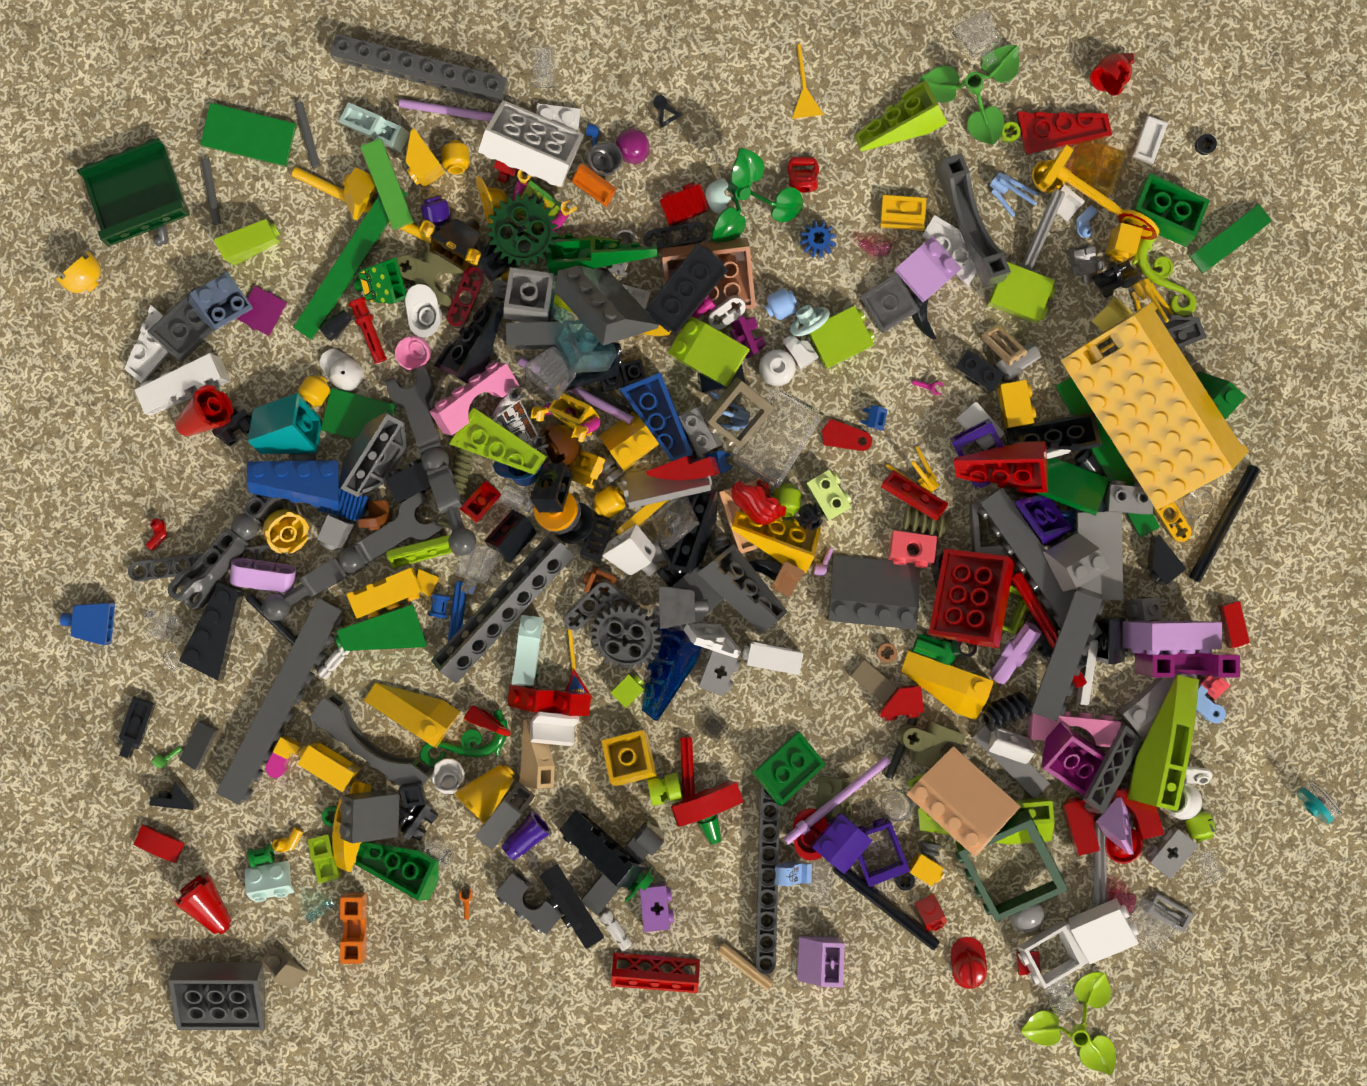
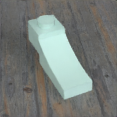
M349 102L338 121L342 125L373 140L381 138L386 147L400 153L410 136V132L402 126L385 120L382 116Z
M521 615L512 685L534 688L543 628L542 617Z

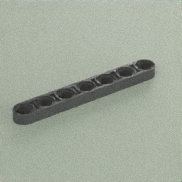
M262 545L244 548L238 558H242L243 553L249 551L253 554V559L267 561L263 555L264 551L270 548V546ZM275 552L274 559L269 562L276 563L280 558V553ZM203 553L134 562L128 568V575L134 581L175 577L180 572L177 568V563L180 560H185L189 568ZM160 562L166 565V572L163 575H159L155 570L156 565ZM137 565L143 566L145 570L144 575L140 578L134 574V568Z

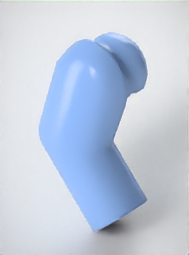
M1092 205L1076 220L1077 233L1083 238H1088L1093 233L1090 227V220L1098 211Z

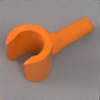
M463 888L459 892V898L463 901L464 920L469 919V900L473 896L471 888L469 889V897L463 896Z

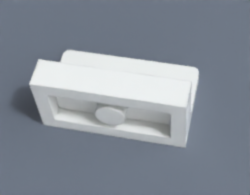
M538 712L530 721V742L572 746L575 743L574 726L579 722V716Z

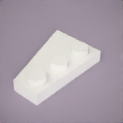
M934 215L922 236L926 241L932 236L936 238L962 268L956 275L968 287L977 271L959 229Z

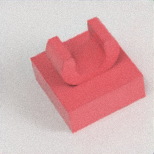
M1208 675L1199 683L1208 690L1207 695L1212 700H1216L1231 686L1224 678Z

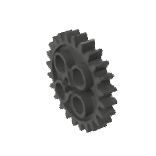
M620 602L618 608L612 604L610 610L605 607L602 612L603 614H598L597 620L592 625L594 628H592L591 634L594 636L591 642L597 643L594 650H601L599 658L607 657L605 663L613 661V668L620 664L621 670H624L625 666L628 665L632 671L635 664L641 669L643 663L648 665L650 659H655L656 653L660 649L659 645L662 642V639L659 638L662 631L656 630L659 627V622L653 623L655 616H647L648 609L641 612L640 605L634 609L631 602L628 604V607H625L623 602ZM613 623H618L621 627H616ZM634 626L641 627L642 631L636 630ZM611 642H615V643H617L619 646H618V647L613 646V645L611 644ZM632 646H638L640 650H636Z

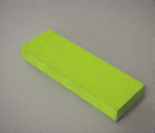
M450 535L386 551L387 558L392 567L396 568L453 553L448 543Z

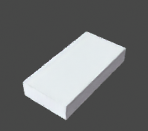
M1146 116L1131 158L1152 165L1168 122Z

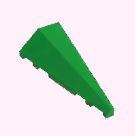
M566 233L565 236L558 235L551 238L556 242V245L549 244L552 252L548 253L547 264L548 272L554 273V276H557L559 270L576 265L594 269L657 257V245L653 244L652 247L639 246V243L634 241L630 245L620 243L619 239L589 235L586 238L573 237L572 233Z

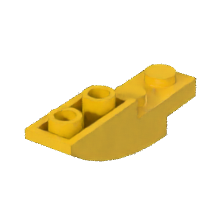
M353 780L349 794L370 792L372 785ZM339 798L333 824V855L336 867L351 872L362 842L352 844L341 839L339 828L341 825L340 805L342 799Z

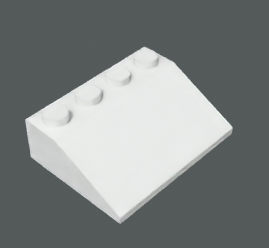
M502 100L485 129L478 152L490 159L501 161L509 167L520 169L530 176L546 180L551 185L561 187L584 134Z

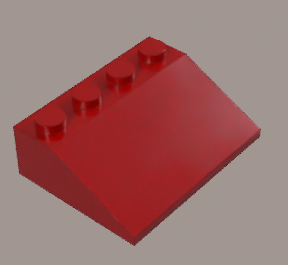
M944 549L928 634L978 646L999 648L1014 569L1012 559L1009 556Z

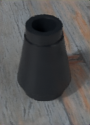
M343 310L323 322L319 330L330 342L334 339L337 340L352 318Z
M1084 449L1075 456L1074 461L1077 467L1101 476L1105 475L1093 451Z

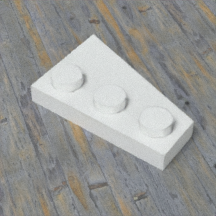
M152 305L149 307L146 321L142 324L137 343L134 344L125 366V370L140 383L147 381L170 354L147 333L164 316Z

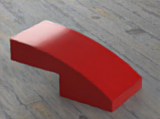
M141 825L133 845L157 857L177 863L185 842L170 834H163L149 825Z

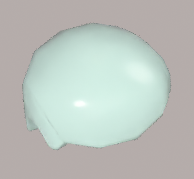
M724 178L710 183L705 191V197L710 209L717 214H720L728 207L727 203L731 199L730 196H726L724 193L725 189L728 188V183Z

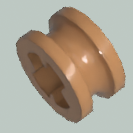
M890 643L879 645L877 657L881 661L889 663L895 660L897 649L894 645ZM888 646L889 650L892 649L893 653L889 655L888 659H885L884 655L881 656V651H884L885 647Z

